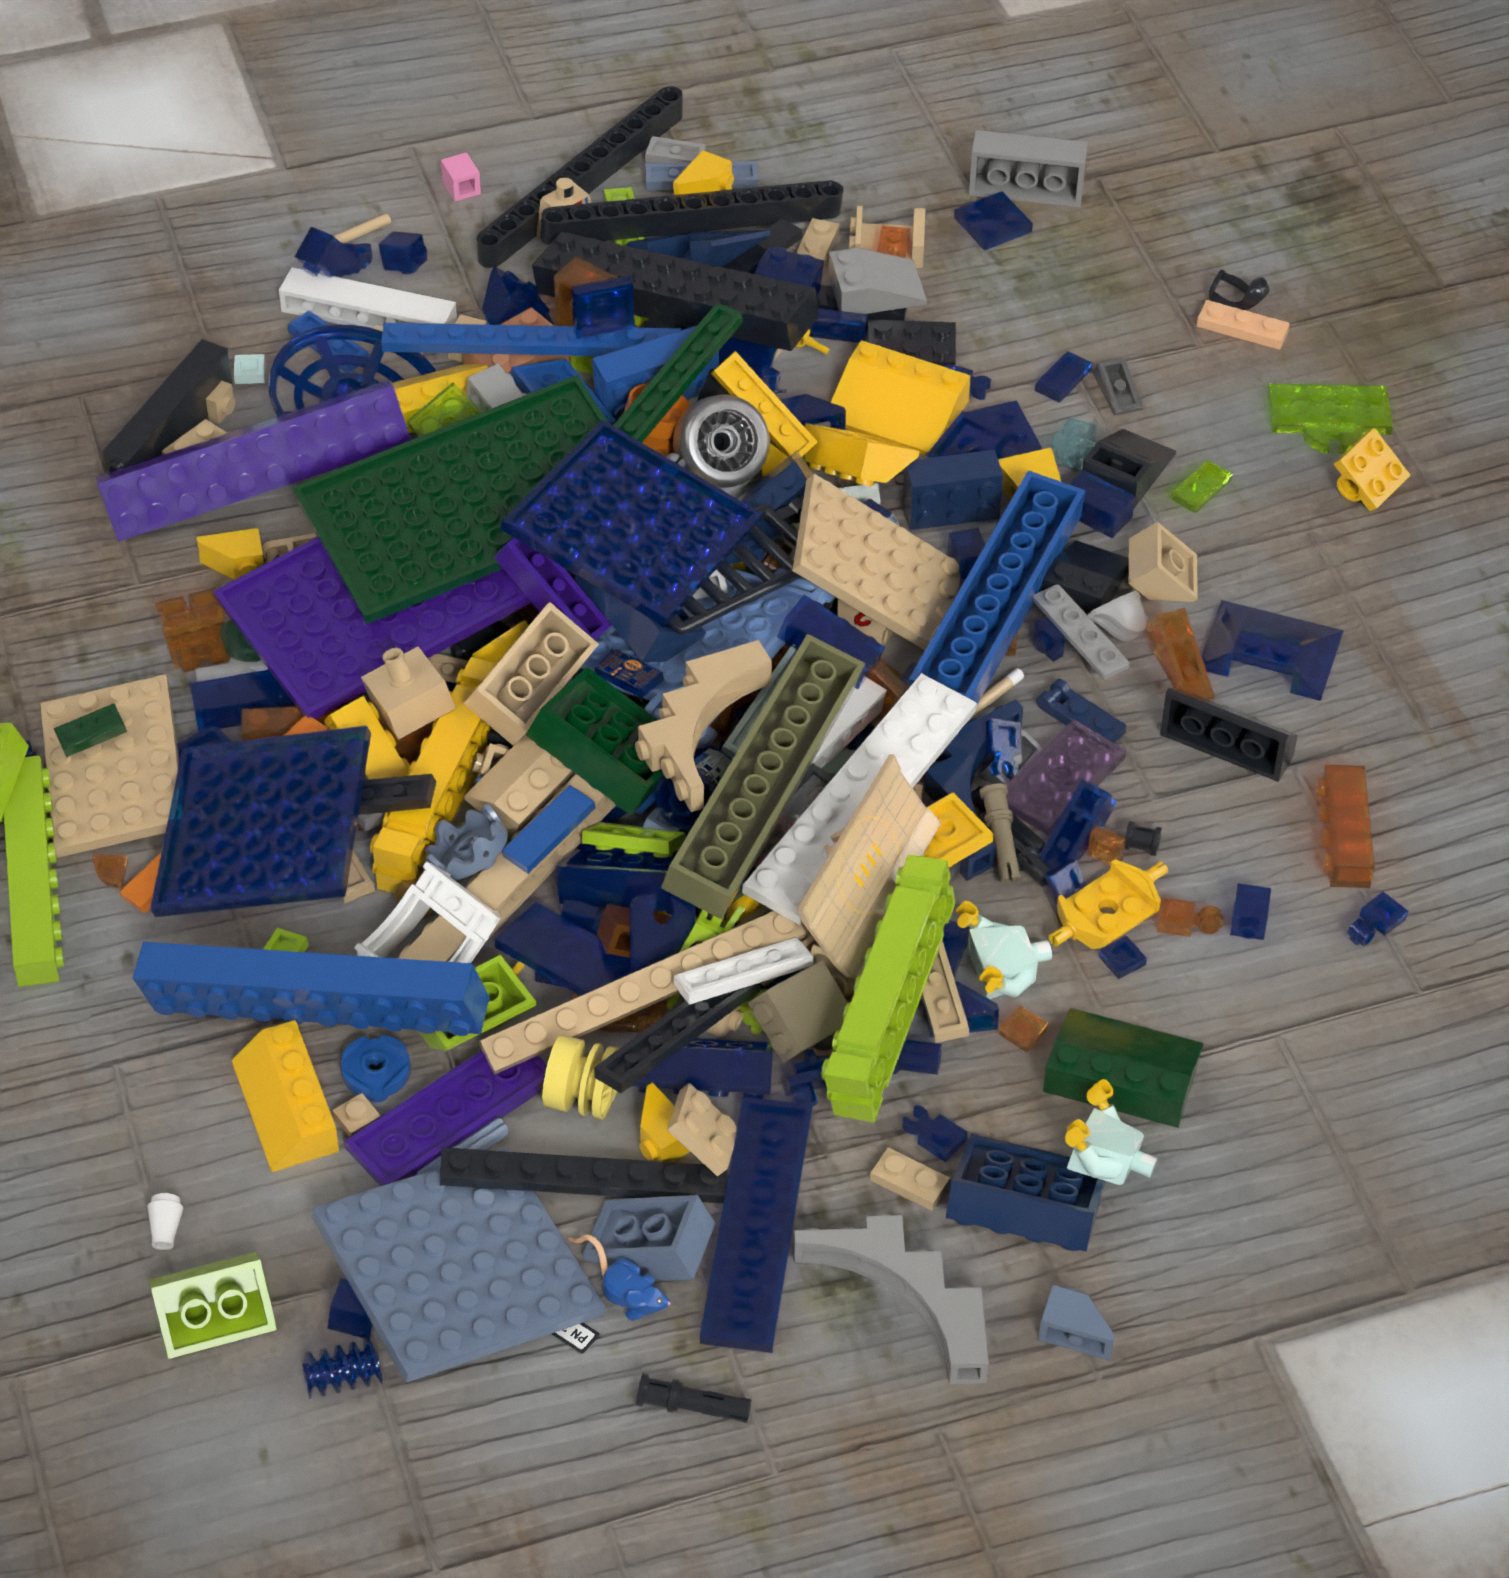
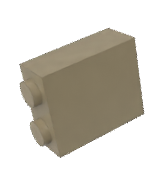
M821 960L766 990L748 1002V1005L753 1011L755 1019L760 1023L769 1038L773 1049L777 1052L782 1062L785 1063L831 1037L837 1030L840 1031L844 1022V1009L848 1002L824 961Z

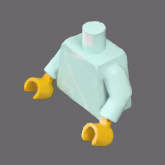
M970 901L962 902L955 910L960 915L957 919L958 926L966 928L969 925L970 927L967 951L986 1000L1003 994L1013 998L1018 997L1036 981L1038 962L1052 960V950L1049 941L1030 943L1024 927L1008 926L990 921L981 916L977 907Z
M1102 1079L1087 1092V1100L1092 1105L1099 1106L1100 1109L1094 1108L1086 1124L1082 1120L1077 1119L1067 1126L1065 1141L1070 1147L1074 1148L1067 1169L1117 1185L1124 1184L1131 1170L1150 1178L1158 1158L1139 1151L1144 1138L1143 1133L1120 1120L1114 1105L1107 1102V1099L1113 1095V1088L1107 1080Z

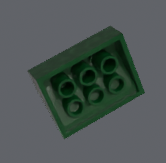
M588 667L541 707L526 733V736L534 741L538 747L546 750L566 768L575 772L588 782L592 788L600 791L613 801L617 807L625 810L630 815L647 801L666 778L662 769L652 772L646 761L639 759L635 748V742L639 741L638 726L658 720Z
M1070 1008L1055 1039L1046 1065L1043 1092L1091 1104L1087 1100L1088 1090L1100 1080L1105 1079L1113 1088V1095L1107 1099V1102L1113 1104L1117 1112L1179 1128L1204 1043Z

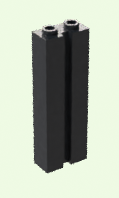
M201 339L103 450L105 468L108 473L162 456V450L203 420L207 419L209 421L206 398L221 381L232 384L228 348Z

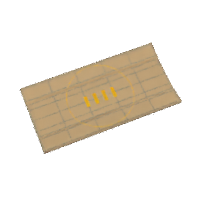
M895 754L888 755L846 828L830 836L831 840L836 844L833 847L829 845L824 846L829 856L797 908L801 921L833 965L846 977L850 978L853 977L867 949L875 938V929L878 921H883L886 913L887 897L890 893L893 894L896 887L898 868L904 866L908 854L917 856L924 854L941 824L929 808L924 806L902 774Z

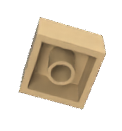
M419 647L405 654L399 648H392L386 651L383 655L385 664L361 677L371 702L398 740L456 709L445 680Z

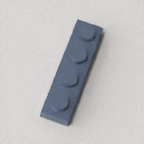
M757 161L732 162V174L734 175L732 189L758 187ZM646 163V191L674 190L673 182L690 163Z

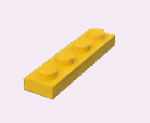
M736 351L711 373L730 395L742 398L757 408L767 424L770 439L786 456L789 457L797 451L802 457L817 443V440Z

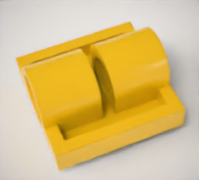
M1375 428L1367 431L1334 463V466L1342 475L1337 480V487L1341 495L1349 501L1357 502L1361 500L1370 512L1378 508L1410 476L1409 472Z

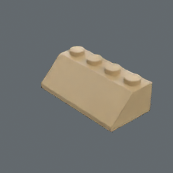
M525 734L464 796V799L480 813H483L482 807L488 803L505 825L508 836L512 838L517 831L522 830L531 821L532 816L539 808H543L553 798L555 791L559 787L567 784L575 772L566 768L546 750L538 747Z

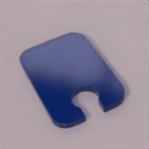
M669 893L672 916L668 922L659 924L653 917V909L656 906V894H643L636 896L630 904V974L680 952L695 925V905Z

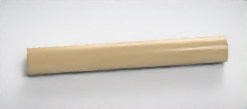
M385 213L312 245L313 253L317 256L391 224V218Z

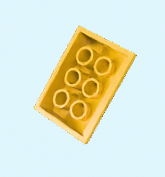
M861 340L849 358L824 417V422L829 421L832 425L918 450L920 454L933 458L969 402L971 375Z

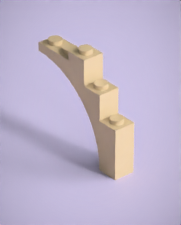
M759 640L687 661L686 676L682 679L684 687L662 694V708L659 709L660 720L638 726L639 741L635 742V748L641 761L645 760L652 772L662 769L664 776L667 779L671 778L678 799L680 801L684 800L691 812L704 808V784L694 762L696 747L702 734L714 718L730 704L755 690L772 684V660Z

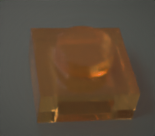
M1096 825L1090 834L1088 856L1110 866L1111 862L1115 859L1122 862L1126 839L1113 831L1105 830Z
M1020 1005L999 1027V1035L1027 1053L1047 1032L1048 1022Z

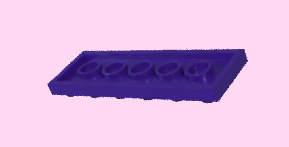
M480 1051L345 1140V1149L380 1186L416 1176L419 1169L441 1155L442 1147H454L495 1118H503L543 1091L547 1064L539 1056H536L494 1075L483 1051Z

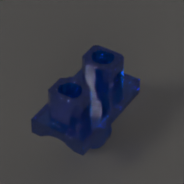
M813 1049L804 1051V1061L794 1064L796 1075L787 1077V1085L783 1086L786 1097L792 1095L799 1111L817 1105L818 1100L814 1089L825 1087L827 1092L826 1082L821 1076V1067L825 1059H829V1057L826 1055L817 1058Z

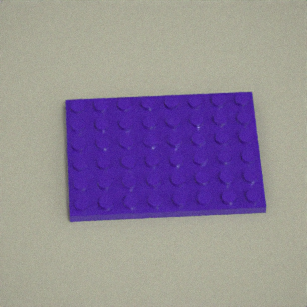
M318 537L213 591L215 600L300 712L307 718L312 717L314 719L365 693L367 690L361 677L385 664L383 655L386 651L392 648H399L405 654L419 647L424 655L430 658L531 603L510 576L502 569L366 624Z

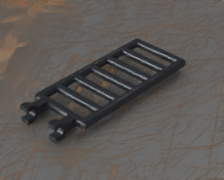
M804 496L796 497L789 505L776 511L768 504L757 507L624 569L621 572V579L678 635H685L802 578V576L792 571L794 560L762 531L755 522L765 518L796 547L798 532L790 523H800ZM743 529L786 572L775 576L732 533ZM718 539L721 540L763 583L752 587L709 544ZM697 550L740 594L729 598L686 554ZM673 561L717 605L706 610L662 566ZM650 572L694 616L682 621L638 577Z

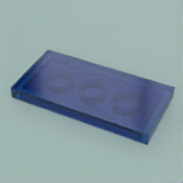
M537 902L531 905L495 938L494 948L579 996L645 968V962L639 959L606 954L598 936Z

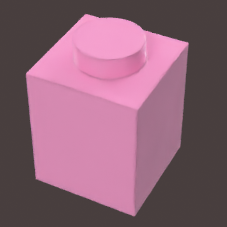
M467 152L441 160L442 182L455 202L481 194L480 172Z

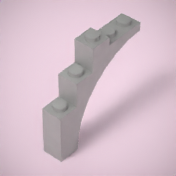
M878 1214L876 1216H866V1228L863 1229L844 1227L820 1230L818 1228L794 1230V1263L824 1264L847 1269L882 1284L909 1304L931 1330L945 1359L949 1384L987 1383L989 1362L982 1287L971 1288L961 1285L954 1288H945L942 1251L920 1249L914 1252H905L902 1215Z

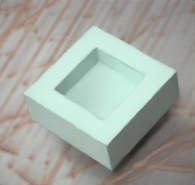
M265 354L235 355V384L265 383Z

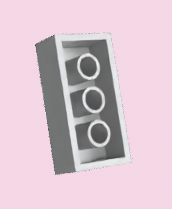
M976 130L971 157L969 196L1081 207L1088 142Z

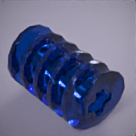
M370 1339L364 1340L362 1351H360L355 1342L349 1343L348 1354H345L340 1345L335 1346L333 1357L329 1355L326 1348L320 1349L318 1360L315 1359L311 1351L305 1352L302 1368L308 1399L312 1398L314 1387L318 1389L322 1397L326 1396L328 1384L333 1386L336 1393H341L343 1381L347 1382L351 1390H355L357 1378H361L365 1386L370 1387L372 1375H376L379 1382L383 1384L378 1353Z

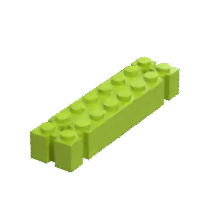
M908 854L904 866L898 868L895 890L893 894L890 893L887 897L886 913L883 921L879 920L876 925L873 947H869L866 951L863 973L856 977L852 1002H848L845 1006L842 1028L840 1031L837 1030L835 1032L830 1059H825L822 1066L821 1076L826 1082L827 1099L831 1101L835 1116L875 1123L883 1101V1090L888 1088L944 936L943 928L945 924L949 923L956 904L953 886L948 885L951 876L947 860Z

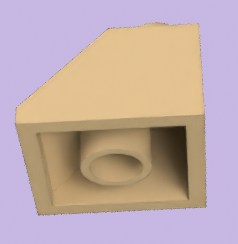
M1159 522L1129 538L1128 582L1135 591H1139L1148 600L1194 602L1198 600L1197 554Z

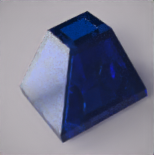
M497 267L491 270L482 306V311L489 325H500L531 307L554 325L549 315L550 309L540 298V292L537 291L535 284L530 281L524 282L511 271L504 272Z

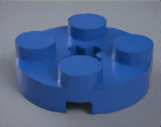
M379 1035V1039L373 1038L369 1040L367 1036L360 1037L349 1044L342 1054L341 1076L345 1086L356 1095L362 1093L374 1103L383 1102L388 1096L401 1090L411 1075V1063L407 1048L402 1042L388 1035ZM383 1063L382 1069L377 1071L370 1070L368 1066L369 1064L378 1065Z

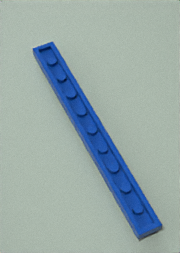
M384 323L381 345L382 352L601 356L681 331V329Z

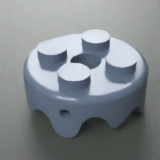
M486 803L482 807L483 813L468 810L465 815L466 821L461 826H454L447 820L438 821L435 826L436 843L425 848L427 855L425 859L427 862L450 873V877L455 881L469 877L478 871H485L495 864L496 857L507 842V829L493 808Z

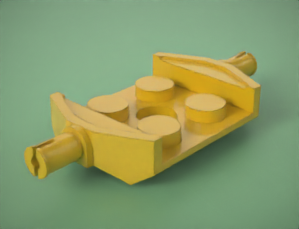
M1115 859L1111 862L1108 872L1069 898L1065 899L1063 895H1060L1057 901V911L1063 926L1048 935L1050 943H1054L1053 946L1058 947L1067 939L1072 938L1073 940H1079L1091 949H1103L1158 912L1161 899L1154 881L1168 873L1166 864L1159 861L1148 870H1141ZM1108 907L1114 909L1116 913L1103 914L1100 909Z

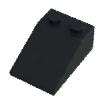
M1075 540L1054 559L1043 578L1042 591L1054 585H1060L1084 613L1088 615L1094 609L1112 601L1129 570L1128 557Z

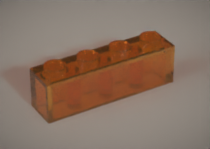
M1325 764L1323 778L1318 777L1316 785L1317 797H1322L1323 803L1320 802L1319 822H1324L1325 828L1321 830V847L1327 848V854L1325 853L1323 857V872L1329 874L1330 887L1370 888L1375 865L1365 766Z

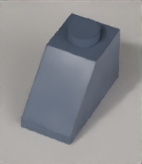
M1053 1285L1042 1316L1039 1341L1110 1361L1115 1335L1090 1296L1080 1293L1074 1288H1062Z

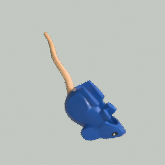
M583 1235L577 1239L568 1238L569 1241L576 1244L589 1241L596 1247L603 1276L602 1286L604 1295L611 1303L628 1308L625 1313L628 1320L640 1319L645 1315L658 1312L670 1305V1300L659 1289L652 1286L655 1281L654 1277L649 1274L641 1276L640 1268L631 1261L621 1257L608 1268L604 1249L601 1243L592 1235Z

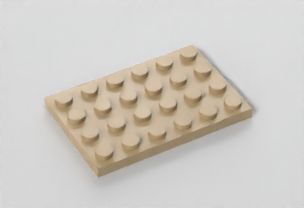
M813 474L806 480L792 571L923 650H926L959 592L962 564L908 532L905 528L882 516L879 512L864 505L856 498L843 492L830 482Z
M166 674L40 703L46 768L50 770L51 786L48 787L49 793L51 792L53 811L50 813L54 821L55 836L53 837V843H55L57 858L187 828L170 683ZM115 703L127 732L66 757L53 728Z

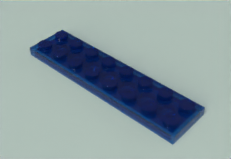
M743 1096L700 1331V1344L773 1353L813 1105Z

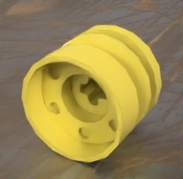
M563 1035L559 1036L553 1045L546 1068L542 1094L544 1107L568 1112L576 1098H578V1112L581 1116H587L592 1109V1116L595 1119H605L617 1091L595 1078L594 1067L619 1050V1048L609 1046L604 1053L603 1045L596 1043L586 1057L584 1040Z

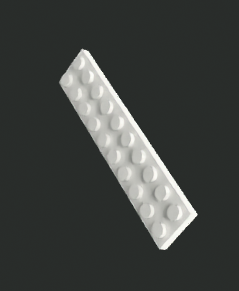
M921 673L743 884L742 893L800 925L802 921L797 908L829 856L824 846H835L836 843L831 840L830 836L846 828L888 755L895 754L902 774L913 788L976 712L977 703Z

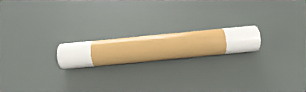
M1016 668L982 695L976 707V712L969 721L1024 678L1023 672Z

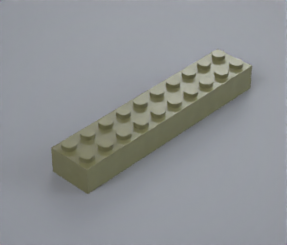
M809 634L806 635L671 862L663 881L662 889L721 920L723 919L853 693L866 663Z

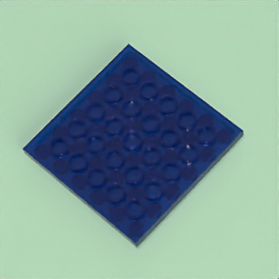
M601 420L502 520L500 529L665 627L759 523L762 513L606 421Z
M351 727L182 748L150 908L154 916L164 917L345 897L371 739V732L368 727Z

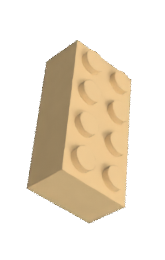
M549 602L463 704L514 746L527 733L541 707L564 688L599 643Z

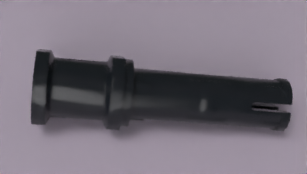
M642 1373L636 1406L642 1407L644 1404L664 1407L669 1413L683 1409L747 1423L752 1399L683 1386V1382L677 1379L668 1382L649 1378V1374Z

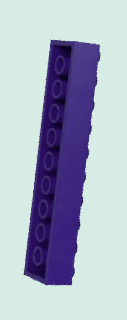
M387 380L96 477L119 542L355 463L408 442L411 438L394 387Z

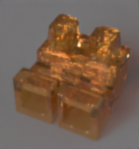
M215 587L187 594L190 609H188L183 596L155 603L165 645L175 669L181 668L186 673L195 670L201 662L211 660L212 663L220 664L228 660L230 651L224 625V610L215 599L213 593L216 590Z

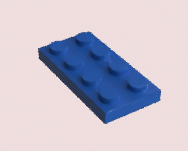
M566 359L511 368V376L515 384L525 394L535 392L575 375L579 376ZM580 377L581 381L583 382V384L589 391L590 395L598 405L599 409L607 419L608 423L612 427L616 423V420L613 418V416L609 413L605 406L600 402V400L596 397V395Z

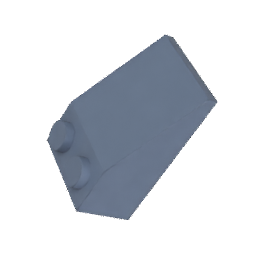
M698 1195L605 1200L591 1235L601 1243L608 1266L623 1257L638 1266L641 1271L640 1275L643 1276L649 1274L654 1279L661 1281L694 1280L716 1223ZM588 1241L582 1256L587 1261L600 1264L596 1247Z

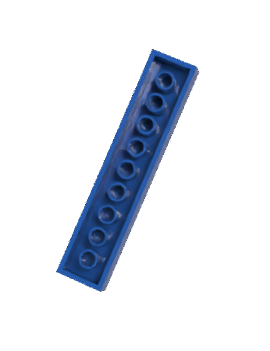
M1029 470L1027 471L911 674L908 689L922 673L973 700L978 705L1032 607L1034 594L1040 592L1043 578L1054 559L1061 554L1080 520L1086 490Z
M143 942L133 974V980L154 1011L163 1015H172L173 1013H187L194 1017L215 1015L229 1020L243 1017L253 1018L260 1022H269L271 1019L285 1020L286 1022L296 1020L297 1024L314 1022L327 1027L342 1024L351 1025L358 1029H367L371 1026L384 1027L390 1031L413 1029L426 1034H431L435 1031L450 1032L458 1036H466L469 1033L481 1034L490 998L473 964L460 962Z

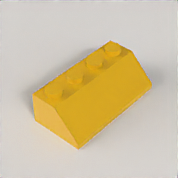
M463 364L392 383L408 432L419 431L479 414L466 397L467 377L489 367L480 364Z
M808 423L805 425L807 431L817 440V443L802 456L804 461L810 462L809 468L824 471V473L836 475L842 479L855 481L858 484L873 486L874 481L887 483L919 456L918 450L858 432Z
M296 1020L261 1030L232 1059V1065L271 1173L339 1152L336 1126Z

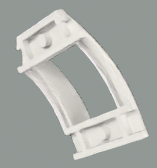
M426 861L423 866L425 870L415 885L411 884L387 919L364 942L357 943L354 949L357 950V956L385 958L408 936L431 907L467 936L449 962L471 963L501 917L499 911L489 908L452 879L450 873Z

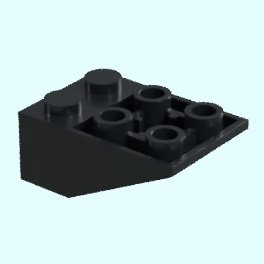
M1121 429L1098 441L1083 459L1080 486L1135 508L1176 455V450L1128 430Z

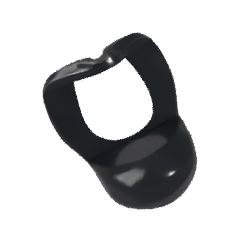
M1221 269L1210 287L1209 299L1212 302L1241 310H1248L1262 301L1269 293L1270 288L1263 277L1253 279L1249 286L1240 278L1228 274ZM1220 280L1245 292L1243 299L1238 302H1232L1216 293L1215 290Z

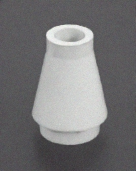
M169 1193L156 1194L152 1196L151 1203L147 1205L152 1247L158 1250H169L174 1247V1238L184 1208L180 1204L178 1196Z

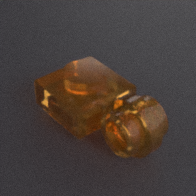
M1162 898L1157 932L1191 937L1193 926L1199 927L1203 933L1214 934L1223 926L1224 917L1220 909L1215 906H1205L1198 913H1194L1195 902Z

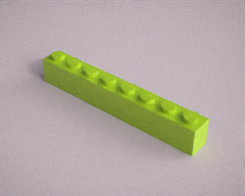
M40 755L24 758L4 812L13 967L18 987L60 982L59 968L65 967L63 948L57 947V941L63 940L60 920L55 921V915L61 914L60 900L58 894L53 895V889L59 888L57 869L51 868V863L57 862L55 843H50L49 838L55 836L53 817L48 818V813L53 811L51 792L46 793V788L51 786L49 768H43Z

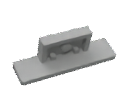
M1054 585L1034 594L1033 602L1103 679H1108L1129 669L1130 662L1060 585Z

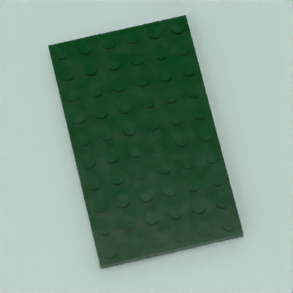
M578 375L292 487L297 502L366 624L502 570L503 568L493 557L528 526L547 549L551 550L658 506L657 497Z

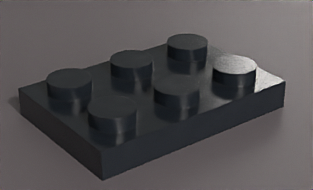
M868 319V343L955 370L956 322Z

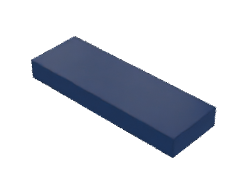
M307 311L287 324L290 334L347 374L369 360V352L311 311Z
M569 785L502 850L503 857L529 874L596 808L595 802Z

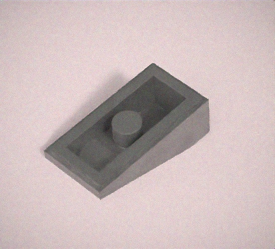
M1125 358L1096 364L1094 370L1096 381L1114 416L1143 409Z

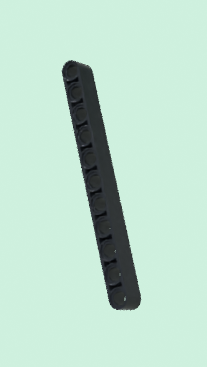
M674 86L660 89L479 232L476 238L479 264L486 268L497 267L537 236L540 200L543 196L556 190L557 180L569 178L586 193L590 194L646 149L652 136L661 137L683 118L682 91Z
M826 180L555 206L546 208L542 212L540 239L543 243L550 245L560 232H565L601 241L772 225L780 219L789 223L811 221L812 218L819 220L832 219L841 213L844 189L840 183Z

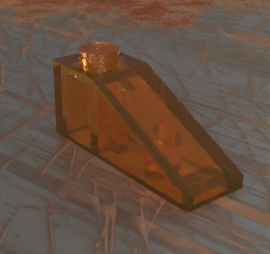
M1181 608L1153 617L1145 626L1155 656L1173 688L1182 689L1207 700L1213 699L1215 695L1186 609Z

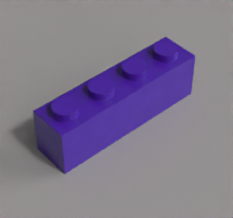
M529 526L510 540L493 557L539 612L549 602L552 603L595 641L612 626Z

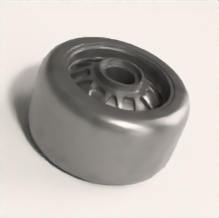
M716 395L701 399L685 410L675 427L673 448L674 453L680 456L677 462L681 459L684 460L685 467L682 470L689 478L706 487L729 488L749 481L761 470L769 453L770 435L763 416L751 403L737 396ZM716 434H719L724 440V446L720 451L714 445V436Z

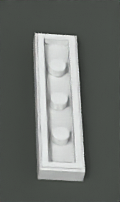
M795 937L674 975V986L690 1005L808 968L813 965V955L800 939Z

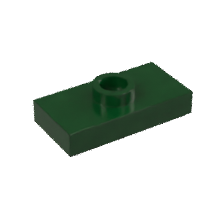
M115 703L53 728L66 757L127 732Z

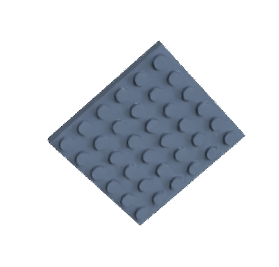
M507 1147L496 1150L509 1152ZM440 1168L313 1207L312 1219L406 1383L604 1315L605 1305L534 1191L440 1185Z

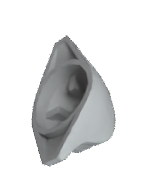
M1132 591L1094 609L1087 615L1107 633L1126 642L1134 640L1138 634L1144 631L1149 620L1143 609L1138 591Z

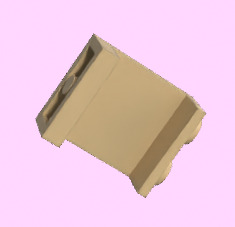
M857 206V217H851L850 234L856 236H850L849 249L862 248L914 260L916 268H923L925 208H914L913 225L862 223L863 206Z

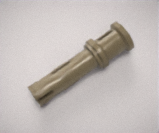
M997 783L981 788L980 796L985 803V822L991 828L993 842L996 846L995 851L1000 873V883L1002 885H1010L1008 869L1011 870L1013 884L1020 882L1022 877L1019 871L1011 830L1013 815L1012 811L1008 808L1006 798L1008 794L1007 785Z

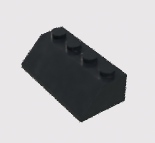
M1168 688L1166 691L1160 730L1161 736L1274 781H1280L1294 757L1298 735L1182 689Z

